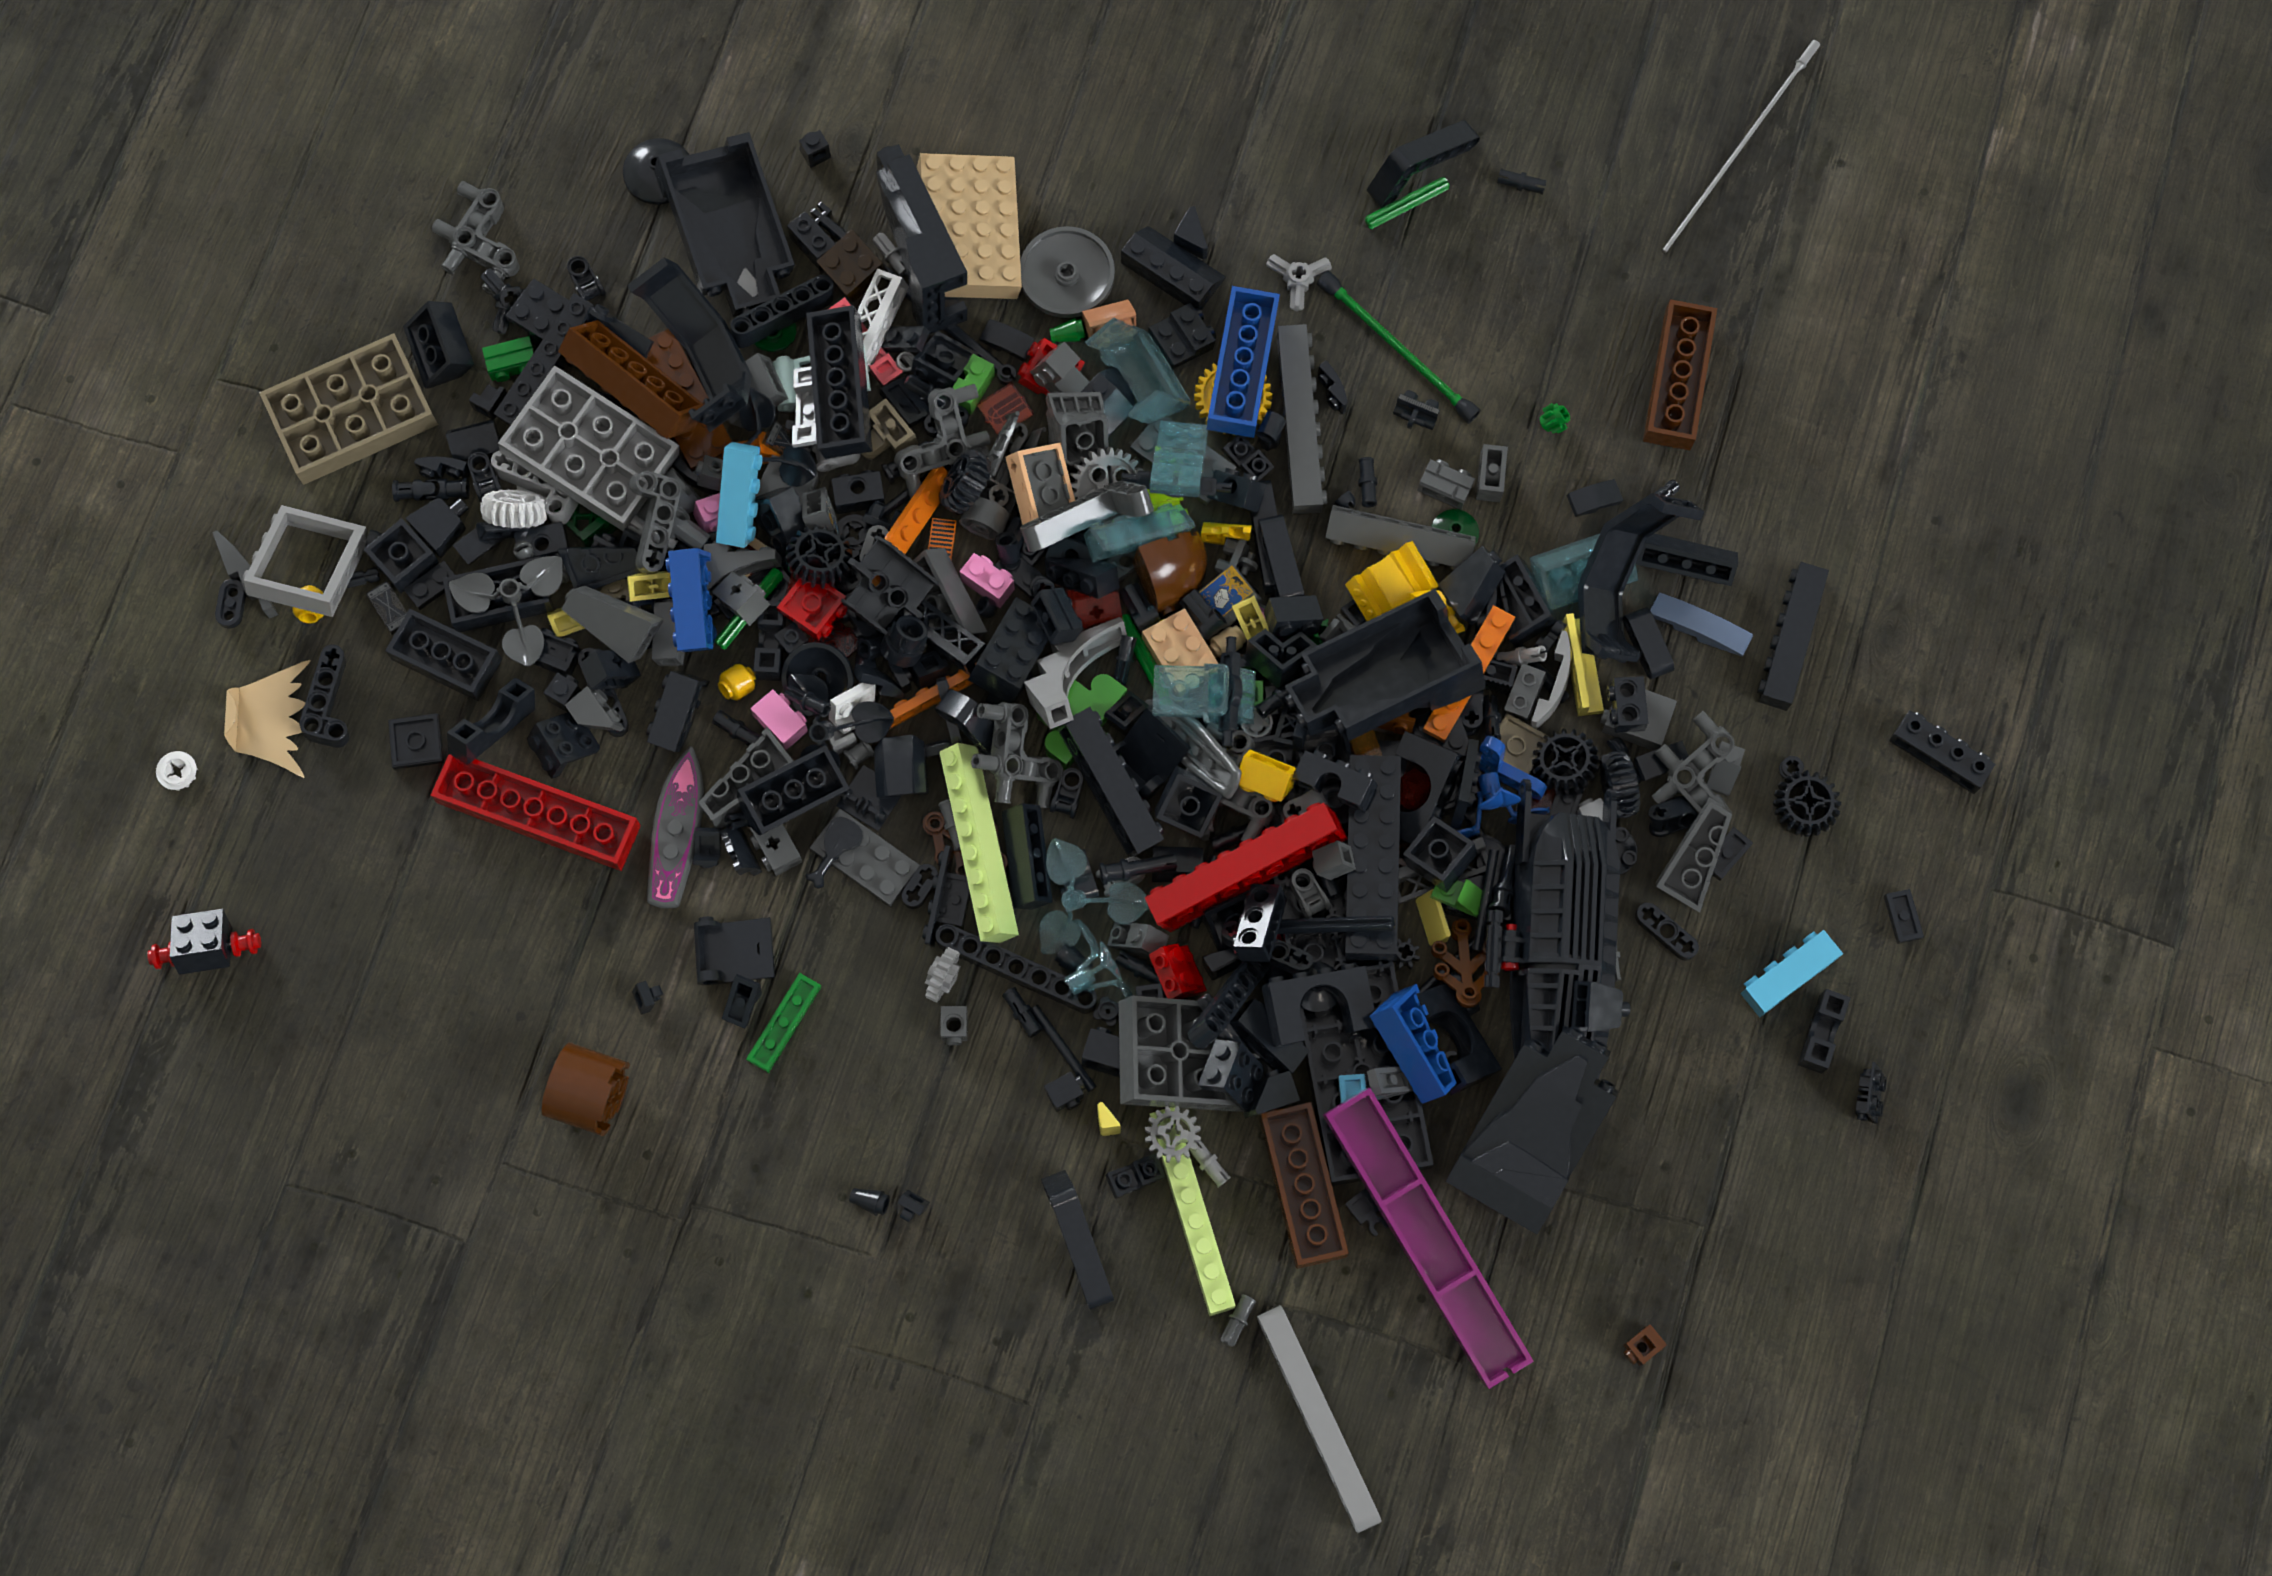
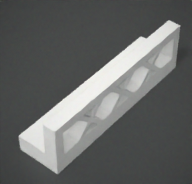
M880 269L876 270L858 309L861 323L868 320L870 324L868 331L862 333L868 371H870L869 366L875 361L886 333L889 331L909 288L902 277ZM881 277L891 280L888 288L879 292L877 286ZM878 299L880 302L879 308L869 313L867 308L869 303Z

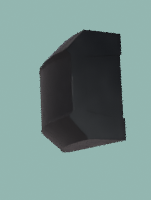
M914 735L884 737L875 746L877 798L929 794L924 741Z

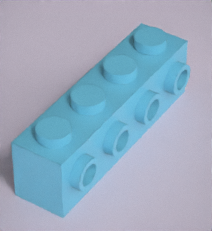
M731 442L724 447L716 543L745 548L755 538L756 527L753 526V520L758 512V503H755V498L760 489V479H757L763 460L762 455H760V447Z
M1825 930L1819 934L1813 931L1802 940L1804 942L1803 946L1799 949L1793 946L1783 954L1785 957L1783 961L1779 964L1773 961L1763 969L1765 971L1763 976L1758 979L1755 975L1744 983L1746 988L1740 994L1759 1018L1843 955L1842 951Z

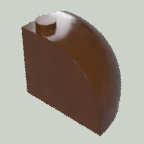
M1190 531L1176 534L1177 537L1168 541L1167 537L1139 546L1132 564L1149 603L1155 607L1158 614L1162 613V616L1174 613L1176 611L1175 608L1181 605L1179 602L1194 589L1199 590L1204 581L1207 569V554L1201 536L1197 531L1193 532L1194 536L1191 535Z

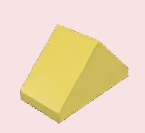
M656 571L648 574L638 573L627 576L630 602L670 597L668 584L671 583L670 573L667 571Z
M1255 596L1232 605L1247 641L1265 628L1269 631Z

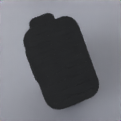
M876 535L874 539L877 541L860 563L853 558H850L847 562L863 576L846 600L842 598L841 602L857 616L861 617L863 621L867 622V624L886 635L888 633L885 630L901 608H904L914 617L921 619L924 614L916 609L931 588L934 585L939 586L940 582L935 580L933 576L929 575L927 571L923 570L922 567L912 561L911 558L906 556L896 546L892 545L891 542ZM879 575L881 578L880 584L873 587L872 580L875 576ZM898 590V599L894 602H891V594L894 591Z

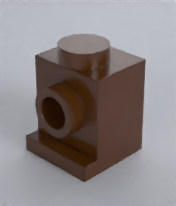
M1649 1324L1623 1345L1626 1349L1623 1353L1631 1364L1634 1365L1637 1362L1641 1366L1667 1346V1344ZM1638 1343L1645 1345V1352H1639L1637 1349Z

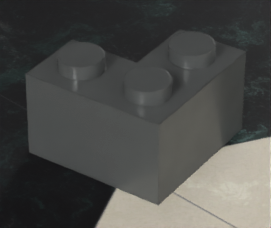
M1065 342L1051 350L1030 371L1035 382L1045 387L1049 393L1081 392L1090 383L1075 367L1081 359Z

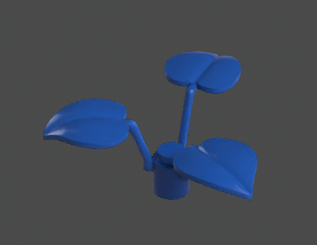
M1497 772L1478 776L1481 791L1477 792L1476 824L1471 828L1458 831L1468 839L1480 835L1482 810L1506 807L1512 816L1508 819V823L1517 824V812L1511 806L1521 802V798L1500 786ZM1550 807L1531 809L1533 814L1546 815L1550 812Z

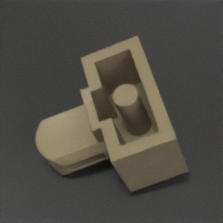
M886 398L869 410L870 421L873 424V429L871 430L873 452L861 453L862 456L872 460L889 447L897 453L908 446L919 444L913 431Z

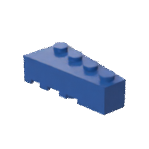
M699 548L668 551L669 558H666V569L670 573L671 583L668 584L669 596L673 599L670 615L672 622H675L676 632H673L674 646L677 647V651L681 652L713 649L712 617L710 614L707 615V610H710L712 606V596L707 590V585L711 582V572L708 571L706 562L711 561V553Z
M1417 984L1394 992L1370 1015V1018L1412 1086L1414 1093L1423 1104L1446 1095L1457 1082L1445 1053L1439 1051L1437 1047V1033L1435 1029L1431 1030L1425 1017L1429 1013L1425 1004L1420 1005L1416 995L1420 991Z

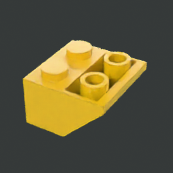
M1250 749L1243 756L1239 768L1242 771L1239 783L1240 788L1247 792L1255 791L1263 794V797L1269 801L1281 802L1294 786L1295 780L1292 777L1296 768Z

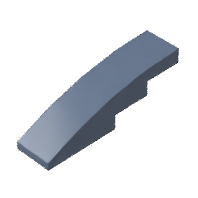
M1659 593L1650 610L1654 619L1672 624L1675 630L1697 637L1698 642L1742 657L1753 637L1752 633L1721 617L1663 593Z

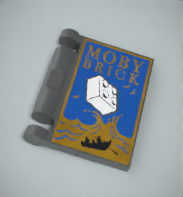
M1231 564L1199 591L1209 605L1217 609L1227 621V625L1223 629L1228 628L1238 620L1232 605L1250 596H1255L1257 603L1262 601L1261 597L1234 564Z

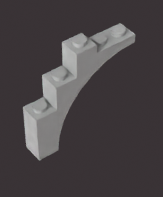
M1120 617L1082 631L1073 642L1051 645L1053 654L1037 660L1041 676L1025 681L1024 684L1029 703L1050 729L1074 720L1068 694L1077 676L1095 659L1120 646L1122 635L1127 636L1124 621Z

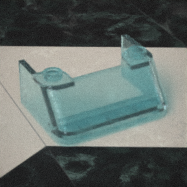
M1112 318L1085 341L1087 346L1100 350L1102 361L1109 367L1118 368L1124 380L1128 383L1130 390L1138 401L1134 405V409L1128 413L1130 418L1139 420L1141 423L1151 424L1180 412L1191 404L1176 375L1147 331Z

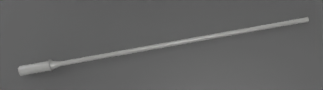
M1812 40L1799 60H1796L1793 72L1662 251L1664 253L1669 250L1796 74L1801 69L1806 68V64L1820 47L1818 41Z

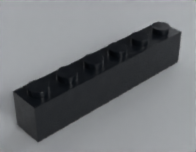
M1800 562L1796 569L1792 568L1788 582L1792 583L1790 591L1786 590L1782 600L1785 609L1783 613H1779L1776 621V626L1779 627L1778 634L1773 635L1769 646L1770 649H1773L1772 655L1766 658L1763 671L1767 672L1765 680L1761 679L1757 688V693L1760 694L1759 703L1785 711L1792 705L1829 570L1804 562Z

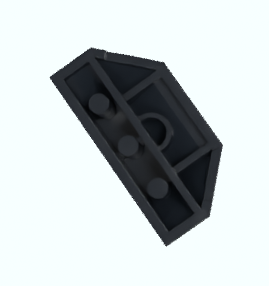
M1115 365L1099 372L1081 391L1101 393L1104 403V414L1108 420V437L1135 410L1133 380Z

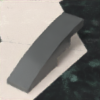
M218 531L212 532L229 577L242 582L244 572L249 570L251 566L235 546ZM249 596L252 601L259 599L261 607L269 619L279 615L272 601Z

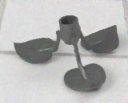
M547 556L528 562L523 566L519 575L520 580L526 585H523L521 582L518 583L514 579H505L501 582L495 593L493 580L483 573H471L450 581L449 587L453 598L463 609L471 613L485 612L490 606V599L495 600L501 594L505 603L512 604L518 629H511L504 635L502 639L504 653L511 660L526 667L533 665L540 658L544 648L543 634L535 625H528L523 628L516 603L521 599V589L527 591L531 588L535 595L541 597L550 596L559 589L562 582L561 557Z

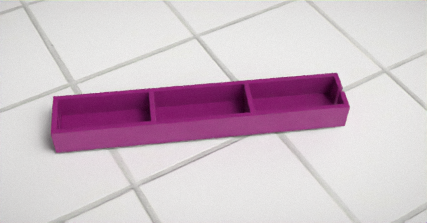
M1371 1088L1362 1090L1324 1113L1323 1117L1483 1385L1490 1389L1508 1378L1509 1375L1503 1370L1506 1367L1509 1372L1514 1374L1534 1362Z

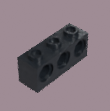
M1251 884L1249 894L1245 896L1243 914L1239 917L1237 935L1233 937L1232 941L1233 949L1241 961L1270 962L1287 902L1280 884Z

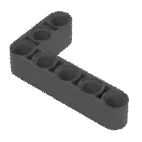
M1117 481L1022 525L1020 530L1028 551L1034 552L1117 513L1131 517H1142L1153 512L1154 507L1145 485Z

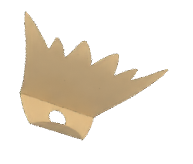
M310 660L298 663L249 685L227 690L224 736L235 752L270 761L304 778L300 767L287 752V750L294 751L298 750V748L286 737L302 733L299 723L289 716L300 711L305 706V702L288 696L301 686V683L291 682L309 664Z

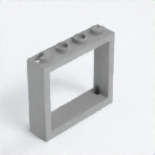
M281 505L278 513L272 517L269 531L265 532L262 537L259 551H255L253 554L250 569L244 572L242 583L245 584L247 595L333 617L364 552L363 549L365 548L368 536L366 527ZM287 525L348 540L323 594L261 578Z

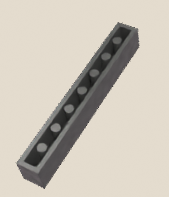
M1307 324L1278 326L1277 347L1283 414L1286 420L1284 426L1292 515L1321 513L1323 504H1327L1326 490H1322L1321 482L1325 481L1324 467L1319 465V459L1323 458L1322 444H1317V436L1321 435L1320 422H1315V414H1318V400H1313V392H1316V377H1311V369H1314V355H1309V347H1312V333H1307Z

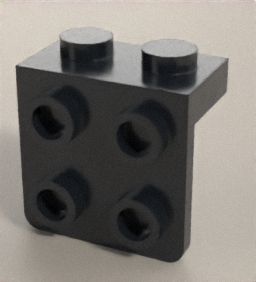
M570 712L536 723L527 737L529 747L536 753L542 768L547 771L551 779L560 776L567 763L593 755L600 749V745L590 729L577 724Z
M1216 1039L1198 1085L1203 1090L1224 1092L1241 1110L1247 1111L1249 1104L1254 1100V1092L1258 1082L1263 1077L1264 1067L1242 1042Z

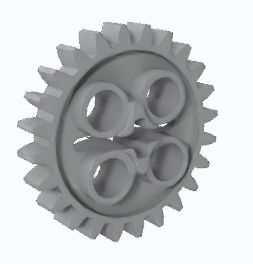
M1099 447L1097 455L1093 451H1089V459L1080 457L1083 463L1082 466L1074 464L1078 472L1070 473V476L1075 478V481L1071 482V486L1074 488L1075 500L1103 488L1108 483L1117 482L1116 473L1120 469H1123L1124 473L1137 474L1138 471H1143V469L1140 467L1135 468L1138 461L1135 459L1130 460L1131 454L1125 453L1122 456L1123 450L1117 448L1114 453L1113 448L1107 447L1105 453L1104 449ZM1096 468H1099L1101 475L1097 480H1093L1092 473ZM1117 513L1105 520H1102L1101 525H1105L1106 521L1113 519L1117 516H1120L1122 514Z

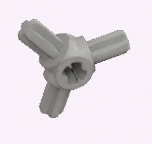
M1273 254L1266 263L1267 267L1283 276V281L1287 283V289L1291 291L1290 309L1296 312L1304 309L1305 292L1308 291L1309 284L1314 282V278L1332 269L1331 263L1327 258L1320 259L1309 265L1301 262L1290 264Z

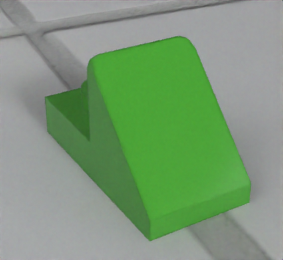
M1468 879L1464 883L1457 880L1447 893L1435 885L1430 898L1477 918L1482 890Z

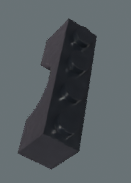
M515 677L498 691L493 707L483 719L476 723L463 719L447 732L448 754L469 765L535 710V689Z

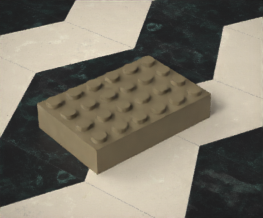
M394 333L259 392L294 471L303 485L438 425Z

